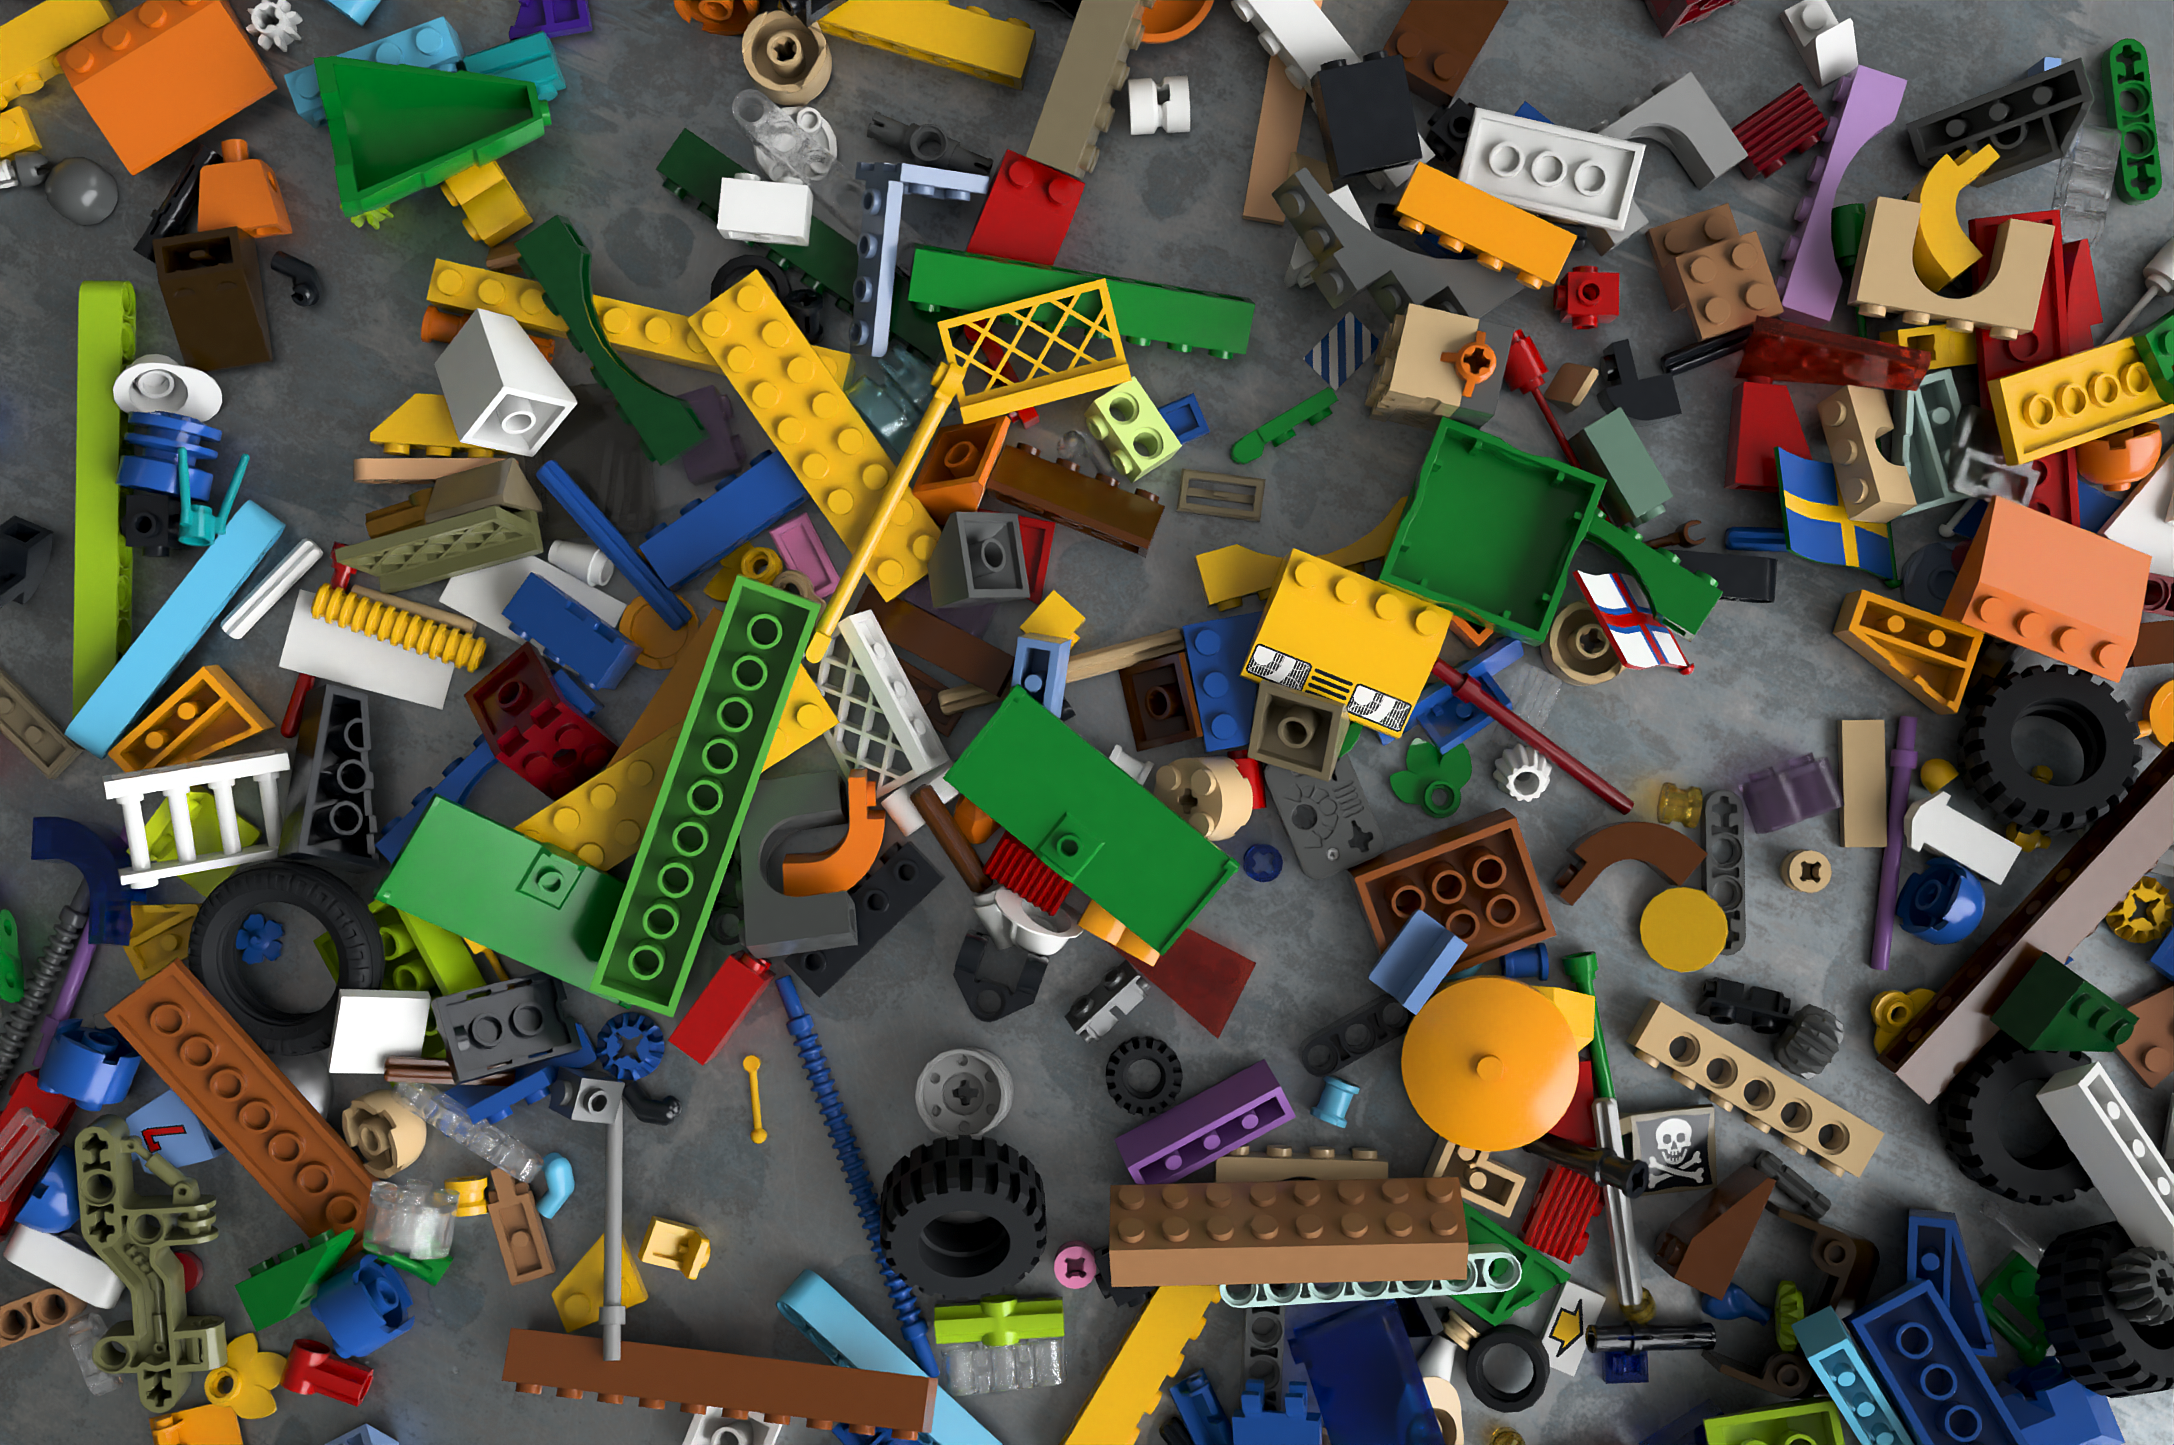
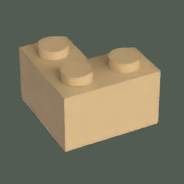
M1439 1136L1423 1172L1425 1178L1459 1177L1463 1198L1508 1218L1526 1181V1177L1518 1170L1489 1158L1491 1151L1465 1148L1450 1142L1442 1136Z

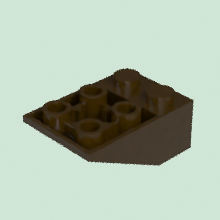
M235 226L153 239L158 282L185 366L203 372H211L273 362L255 238Z

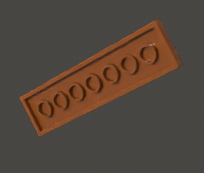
M178 957L105 1012L104 1016L310 1239L333 1228L335 1235H338L353 1227L355 1235L336 1265L337 1268L405 1218L406 1213L393 1198V1194L378 1177H375L363 1166L365 1163Z

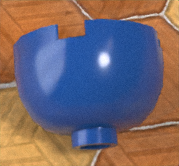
M1944 856L1933 858L1925 863L1930 868L1921 875L1914 872L1907 879L1899 894L1896 914L1903 918V925L1899 924L1901 928L1914 937L1934 945L1954 944L1969 936L1979 926L1986 904L1985 891L1977 877L1965 866Z
M62 1145L51 1160L46 1171L35 1184L14 1219L22 1225L42 1233H59L68 1230L80 1219L75 1150L65 1145Z

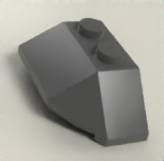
M2078 58L1917 119L1906 125L1919 164L1930 169L1946 154L1954 161L1968 149L1973 154H1976L1986 145L1990 144L2000 157L1981 176L1969 184L1979 188L2065 157L2095 99L2082 58Z

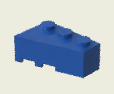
M533 572L529 574L501 613L511 621L508 626L511 631L528 642L532 638L545 647L543 653L563 667L565 664L569 665L579 673L577 678L596 691H599L600 688L615 690L644 650L543 576Z

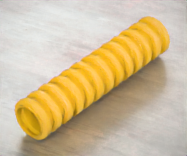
M326 582L318 588L311 606L312 618L319 620L321 617H324L325 622L329 624L336 621L340 628L345 629L346 626H350L351 631L355 633L362 630L366 637L376 635L377 640L380 642L388 639L392 646L402 644L403 649L406 651L414 648L418 655H423L424 652L428 653L429 658L432 660L439 657L444 664H448L450 661L454 662V667L461 669L462 666L467 667V672L474 673L479 668L487 643H485L486 638L480 636L478 639H474L473 634L469 632L462 635L458 628H453L451 631L447 629V625L444 623L437 626L432 619H427L426 622L422 621L421 615L415 614L411 617L409 616V611L402 610L400 613L396 612L395 606L389 605L385 608L381 601L371 603L370 598L366 596L359 599L357 598V593L350 592L345 594L344 589L340 587L333 590L331 584Z

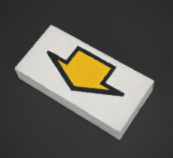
M1571 1280L1566 1281L1560 1286L1539 1337L1549 1354L1550 1367L1574 1377L1587 1346L1585 1340L1586 1328L1588 1325L1596 1324L1606 1300L1603 1294Z

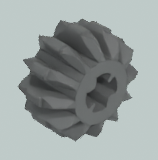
M1811 1004L1804 1006L1801 1010L1795 1012L1793 1021L1779 1033L1780 1037L1774 1044V1060L1791 1074L1806 1080L1815 1077L1816 1074L1822 1073L1824 1067L1831 1063L1834 1054L1839 1051L1838 1046L1844 1039V1024L1825 1009L1823 1010Z
M2140 1246L2128 1249L2127 1252L2120 1253L2119 1256L2111 1258L2112 1269L2106 1272L2107 1277L2112 1282V1287L2108 1291L2114 1294L2116 1298L2115 1307L2124 1310V1316L2127 1321H2137L2140 1326L2147 1324L2154 1326L2164 1324V1321L2171 1320L2174 1317V1264L2169 1263L2165 1251H2155L2152 1246L2146 1248Z

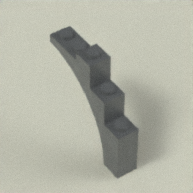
M1306 167L1291 175L1271 194L1305 243L1307 249L1318 262L1319 266L1309 274L1333 309L1338 308L1367 289L1390 323H1393L1396 314L1404 315L1409 303L1480 319L1526 287L1515 280L1518 275L1517 273L1502 267L1500 272L1491 270L1477 262L1478 258L1467 260L1433 258L1408 251L1377 236L1353 219L1327 195Z

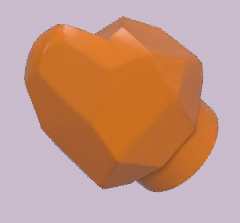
M963 794L960 796L955 805L953 819L970 843H985L1001 825Z

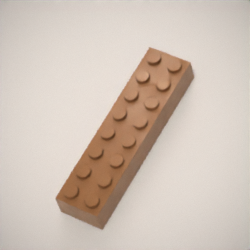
M1459 1177L1110 1185L1109 1258L1112 1287L1467 1280L1469 1242Z

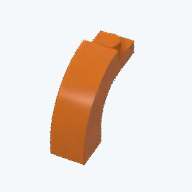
M850 769L848 776L850 825L845 836L836 845L825 851L785 855L782 863L784 895L804 897L847 891L861 880L870 869L882 843L886 810H869V807L876 806L877 794L876 781H868V769Z

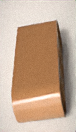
M51 1285L0 1305V1348L52 1329L83 1313L88 1303L55 1285ZM56 1295L63 1298L66 1306L65 1312L58 1309L55 1302ZM16 1310L25 1317V1327L17 1322Z

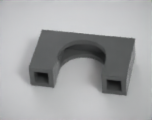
M837 769L759 780L739 833L740 839H737L734 847L735 860L738 865L741 864L742 879L736 880V895L739 904L744 905V920H739L738 922L739 939L741 945L746 946L756 959L858 945L855 903L847 891L791 897L773 890L768 880V866L771 856L784 839L802 830L849 824L846 784Z

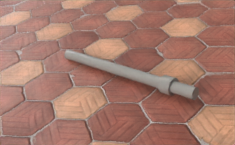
M622 1097L615 1123H605L603 1307H599V1325H603V1361L621 1360V1325L625 1324L626 1306H621Z

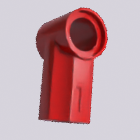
M295 1339L279 1381L280 1385L295 1393L312 1395L317 1392L358 1407L370 1388L374 1369L331 1354L332 1350L330 1347L321 1342L311 1339Z

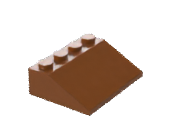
M1504 807L1386 851L1375 858L1346 869L1379 956L1383 954L1415 909L1422 910L1468 944L1445 977L1557 935L1517 818Z

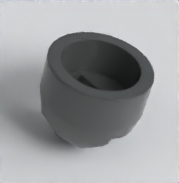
M31 151L15 153L18 176L24 187L45 183L51 171L50 168L40 167L49 162L45 156Z

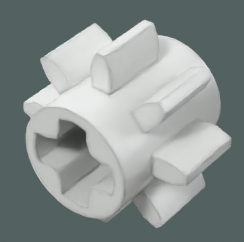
M261 0L262 3L258 4L254 9L248 8L247 11L251 14L252 24L248 25L246 30L253 37H259L258 44L264 50L268 51L272 44H274L283 52H287V45L292 43L294 39L301 40L300 35L297 33L296 25L300 24L303 19L296 11H290L291 4L286 0H278L277 4L269 0Z

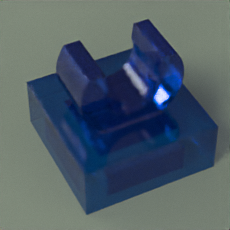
M1619 1336V1337H1618V1340H1641V1339H1642V1336ZM1623 1351L1601 1352L1602 1379L1606 1384L1649 1382L1648 1351H1641L1637 1356H1628Z

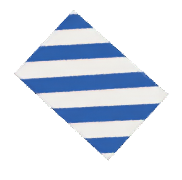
M1349 311L1303 360L1336 391L1376 351L1380 340Z

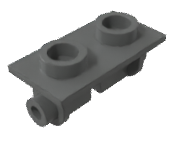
M1126 959L1119 966L1109 969L1103 976L1101 983L1088 995L1079 997L1064 1017L1074 1032L1080 1035L1086 1043L1089 1044L1094 1039L1098 1042L1119 1022L1118 1018L1110 1010L1116 1005L1125 1015L1128 1014L1139 1002L1148 996L1145 992L1151 986Z

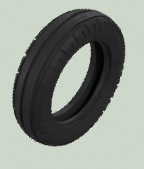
M270 861L249 866L232 874L209 894L200 907L191 928L188 943V965L193 975L264 1053L298 1056L330 1048L340 989L381 990L385 973V951L383 939L379 932L380 929L372 912L368 909L369 907L360 895L345 881L322 868L295 861ZM267 902H283L295 905L317 918L330 934L338 954L339 977L332 997L322 1009L305 1014H293L277 1010L261 1001L245 983L238 968L235 944L243 919L256 905Z

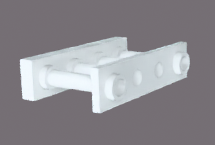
M281 747L102 776L106 798H116V803L121 804L132 867L118 869L121 885L130 884L131 889H143L158 885V879L261 860H266V862L292 861L277 858L283 820L276 779L280 777L279 771L290 770L288 753ZM253 776V781H258L268 843L241 848L231 786L235 785V778ZM208 783V788L214 791L223 851L196 855L186 793L190 792L189 786ZM162 791L163 796H168L178 859L150 863L140 801L144 800L143 793Z

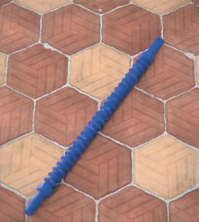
M791 975L784 976L774 981L789 1021L786 1022V1027L789 1034L796 1037L793 1045L799 1046L801 1049L797 1056L799 1058L803 1057L805 1060L802 1069L809 1070L806 1080L813 1081L814 1086L810 1090L818 1094L815 1103H821L822 1105L819 1114H825L827 1120L823 1122V1125L829 1126L831 1129L828 1137L835 1139L832 1148L839 1150V1155L836 1156V1159L838 1161L842 1160L844 1164L840 1170L847 1172L848 1177L845 1179V1183H851L852 1185L849 1194L855 1195L857 1198L853 1205L861 1208L858 1217H864L865 1223H863L862 1228L868 1229L870 1233L866 1239L868 1241L872 1240L874 1243L870 1250L878 1254L875 1263H881L882 1265L879 1274L885 1275L887 1278L883 1284L891 1288L888 1297L895 1299L892 1308L899 1310L900 1314L897 1315L896 1319L903 1321V1325L900 1328L903 1338L906 1341H910L920 1369L929 1377L935 1378L940 1375V1371L926 1333L929 1331L925 1318H919L918 1314L921 1312V1308L914 1306L917 1296H911L909 1292L913 1287L903 1282L899 1278V1274L896 1275L886 1263V1257L882 1254L879 1212L881 1204H876L875 1199L878 1198V1193H872L871 1191L874 1182H868L867 1180L870 1171L862 1168L865 1159H859L858 1153L861 1152V1148L855 1147L853 1143L857 1140V1137L851 1136L849 1133L853 1126L846 1124L845 1119L848 1118V1114L841 1112L844 1103L838 1102L836 1098L840 1092L838 1090L834 1091L832 1088L836 1081L835 1079H829L828 1073L831 1072V1068H825L824 1066L827 1057L821 1056L819 1053L823 1046L815 1043L818 1034H813L811 1031L814 1027L810 1014H805Z

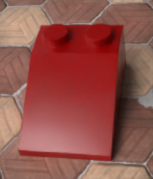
M1007 149L995 170L988 194L985 196L965 251L1053 266L1086 183Z

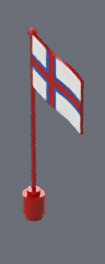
M1519 329L1513 334L1503 378L1511 392L1520 389L1522 395H1525L1531 391L1570 465L1583 470L1538 388L1546 383L1542 375L1549 372L1531 337H1525L1522 329ZM1599 500L1597 507L1607 515L1605 520L1613 524ZM1579 570L1572 572L1622 666L1643 670L1662 665L1679 668L1678 672L1682 675H1690L1694 671V663H1688L1671 630L1653 619L1648 602L1632 576L1622 573L1595 576Z

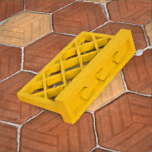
M1105 278L937 322L948 364L951 361L957 364L955 354L966 360L962 366L963 368L967 369L968 365L972 363L992 375L984 391L967 396L965 395L963 383H961L956 395L964 425L1132 381ZM1098 289L1103 307L1093 323L1073 311L1072 308L1081 293ZM1073 296L1068 307L1057 301L1058 299ZM1051 302L1065 311L1053 333L1030 321L1039 304ZM1032 307L1026 318L1015 312L1016 310ZM1009 313L1023 322L1011 344L988 332L997 315ZM1069 314L1091 326L1079 349L1057 337ZM1104 315L1109 331L1098 326ZM990 318L984 329L973 323ZM967 324L981 333L969 356L952 346L948 328ZM1027 325L1049 337L1037 360L1015 348ZM1095 330L1111 338L1115 357L1097 361L1083 353ZM985 336L1007 348L995 371L973 359ZM1053 341L1076 353L1066 370L1055 372L1041 363ZM1011 352L1034 364L1024 381L1014 383L999 374ZM1080 356L1091 362L1074 367ZM1038 367L1049 373L1033 378ZM996 379L1008 384L991 389Z

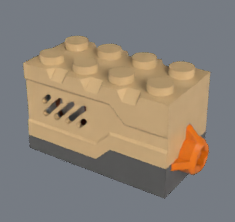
M1409 303L1404 315H1395L1393 323L1389 325L1388 332L1385 331L1383 339L1379 341L1374 364L1380 367L1378 373H1375L1373 381L1370 380L1364 402L1365 406L1371 407L1368 419L1381 422L1390 421L1433 432L1436 424L1444 416L1479 430L1495 414L1515 328Z

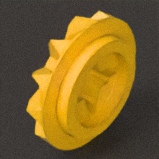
M2142 876L2128 891L2125 900L2114 906L2105 916L2108 926L2118 937L2128 942L2146 944V942L2162 938V933L2166 928L2173 925L2171 916L2174 904L2171 902L2168 894L2170 890L2162 886L2155 878ZM2134 898L2139 902L2152 901L2145 910L2149 921L2137 916L2130 918L2137 909Z

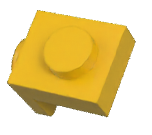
M652 1216L637 1256L642 1262L679 1270L686 1278L696 1280L700 1268L703 1269L709 1260L711 1251L710 1240L699 1227Z

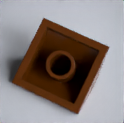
M1184 652L1118 670L1137 752L1203 736Z

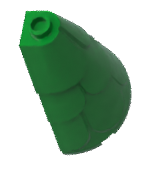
M338 56L313 58L319 91L328 122L336 164L334 166L345 218L356 217L365 212L382 208L425 187H433L474 165L481 168L545 135L544 126L551 125L547 99H538L534 82L463 70L453 73L406 64L392 65Z

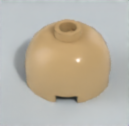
M377 1089L352 1100L351 1107L343 1111L342 1128L347 1144L350 1148L358 1146L362 1155L368 1161L363 1166L375 1177L389 1178L411 1165L423 1151L427 1135L426 1114L418 1103L400 1091Z

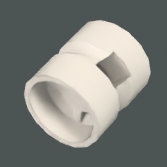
M1187 75L1163 77L1159 84H1155L1151 77L1128 79L1131 135L1154 134L1158 127H1163L1166 133L1190 132V99Z

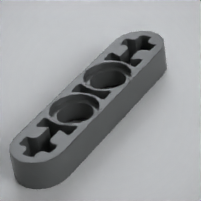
M1715 790L1705 795L1700 806L1701 848L1708 853L1701 862V890L1713 898V888L1719 882L1726 881L1733 887L1734 897L1732 901L1727 905L1720 906L1724 913L1734 912V919L1726 917L1728 931H1732L1734 937L1726 941V947L1720 953V955L1728 956L1740 951L1746 939L1744 808L1742 800L1734 792ZM1720 797H1723L1725 804H1731V813L1724 814L1723 823L1724 827L1733 826V834L1727 832L1711 834V826L1721 827L1720 815L1712 812V805L1719 804ZM1719 839H1726L1733 846V856L1726 863H1719L1712 856V846Z

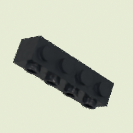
M898 841L894 843L879 858L884 865L873 876L867 871L862 879L849 889L853 893L851 898L855 903L858 945L790 954L784 960L819 998L832 988L946 878L911 841L907 842L903 847Z

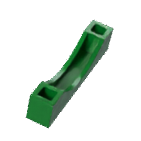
M1596 507L1584 539L1602 548L1618 560L1630 573L1644 594L1655 621L1691 642L1723 594V591L1716 588L1719 583L1713 577L1700 570H1696L1693 574L1679 565L1681 560L1672 552L1661 547L1655 551L1642 543L1643 536L1626 525H1621L1619 529L1605 520L1607 515Z

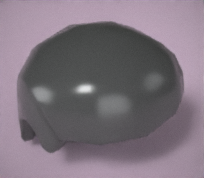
M85 157L63 159L51 169L45 181V194L52 208L78 225L86 226L100 223L113 212L118 200L117 183L113 175L98 163Z

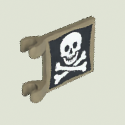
M1712 1104L1631 1113L1618 1112L1621 1136L1629 1133L1630 1160L1639 1159L1646 1162L1649 1166V1180L1644 1192L1640 1196L1717 1188L1715 1112Z

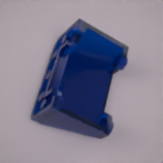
M1394 1298L1369 1300L1292 1329L1294 1338L1288 1339L1287 1342L1295 1365L1304 1364L1331 1445H1446Z

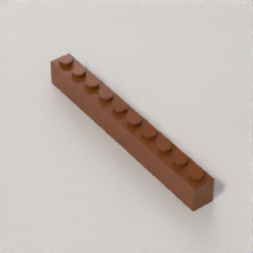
M511 1328L501 1380L516 1382V1392L541 1394L542 1387L548 1386L557 1388V1397L582 1399L583 1391L598 1393L597 1402L623 1404L624 1396L639 1398L638 1407L663 1410L665 1408V1401L681 1403L680 1412L706 1415L707 1406L723 1408L721 1417L748 1420V1413L752 1411L765 1413L763 1422L790 1425V1419L793 1416L807 1418L806 1427L832 1430L833 1422L849 1423V1433L875 1435V1428L882 1427L892 1429L891 1438L917 1441L918 1432L931 1433L938 1384V1379L931 1377L621 1341V1360L603 1361V1338Z

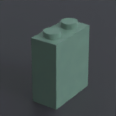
M1621 407L1583 428L1567 440L1584 471L1607 479L1600 499L1617 527L1630 522L1634 529L1666 511L1662 503L1674 497Z

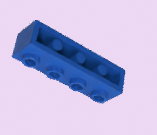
M769 449L760 453L750 461L751 469L739 477L736 474H732L724 478L714 487L717 491L705 501H702L701 498L691 501L680 510L679 513L682 517L669 526L666 522H663L645 534L644 537L647 541L638 547L668 589L674 592L678 591L811 498L779 450L772 453Z

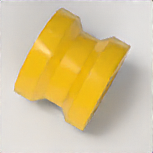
M467 1175L445 1179L444 1189L449 1193V1202L445 1206V1215L462 1217L489 1212L487 1207L489 1202L484 1198V1189L488 1186V1176Z

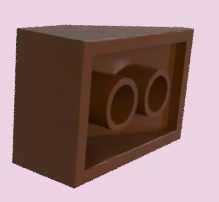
M1411 0L1382 50H1387L1388 56L1402 54L1410 92L1438 108L1443 104L1449 107L1509 1Z
M1743 1164L1717 1185V1188L1712 1189L1672 1221L1667 1231L1663 1230L1659 1234L1653 1249V1253L1656 1255L1654 1262L1674 1279L1722 1301L1776 1180L1747 1164Z

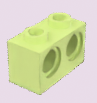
M1135 376L1131 377L1132 381L1124 382L1094 400L1084 413L1087 418L1086 423L1089 431L1097 440L1103 441L1111 453L1110 459L1113 466L1121 475H1126L1131 484L1171 459L1182 447ZM1109 408L1119 409L1124 414L1126 421L1122 422L1114 419L1110 414ZM1138 442L1145 445L1149 451V457L1138 454L1134 449L1133 443Z

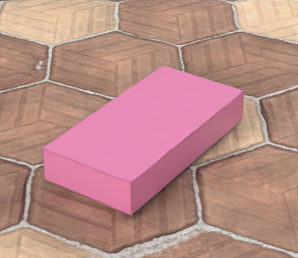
M805 512L769 530L787 569L798 570L807 575L813 584L814 594L822 600L831 596L840 581V577L808 513Z

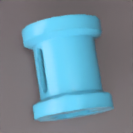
M1333 1075L1323 1077V1081L1326 1083L1317 1107H1312L1310 1114L1325 1122L1345 1128L1347 1125L1345 1115L1353 1095L1359 1094L1361 1088Z

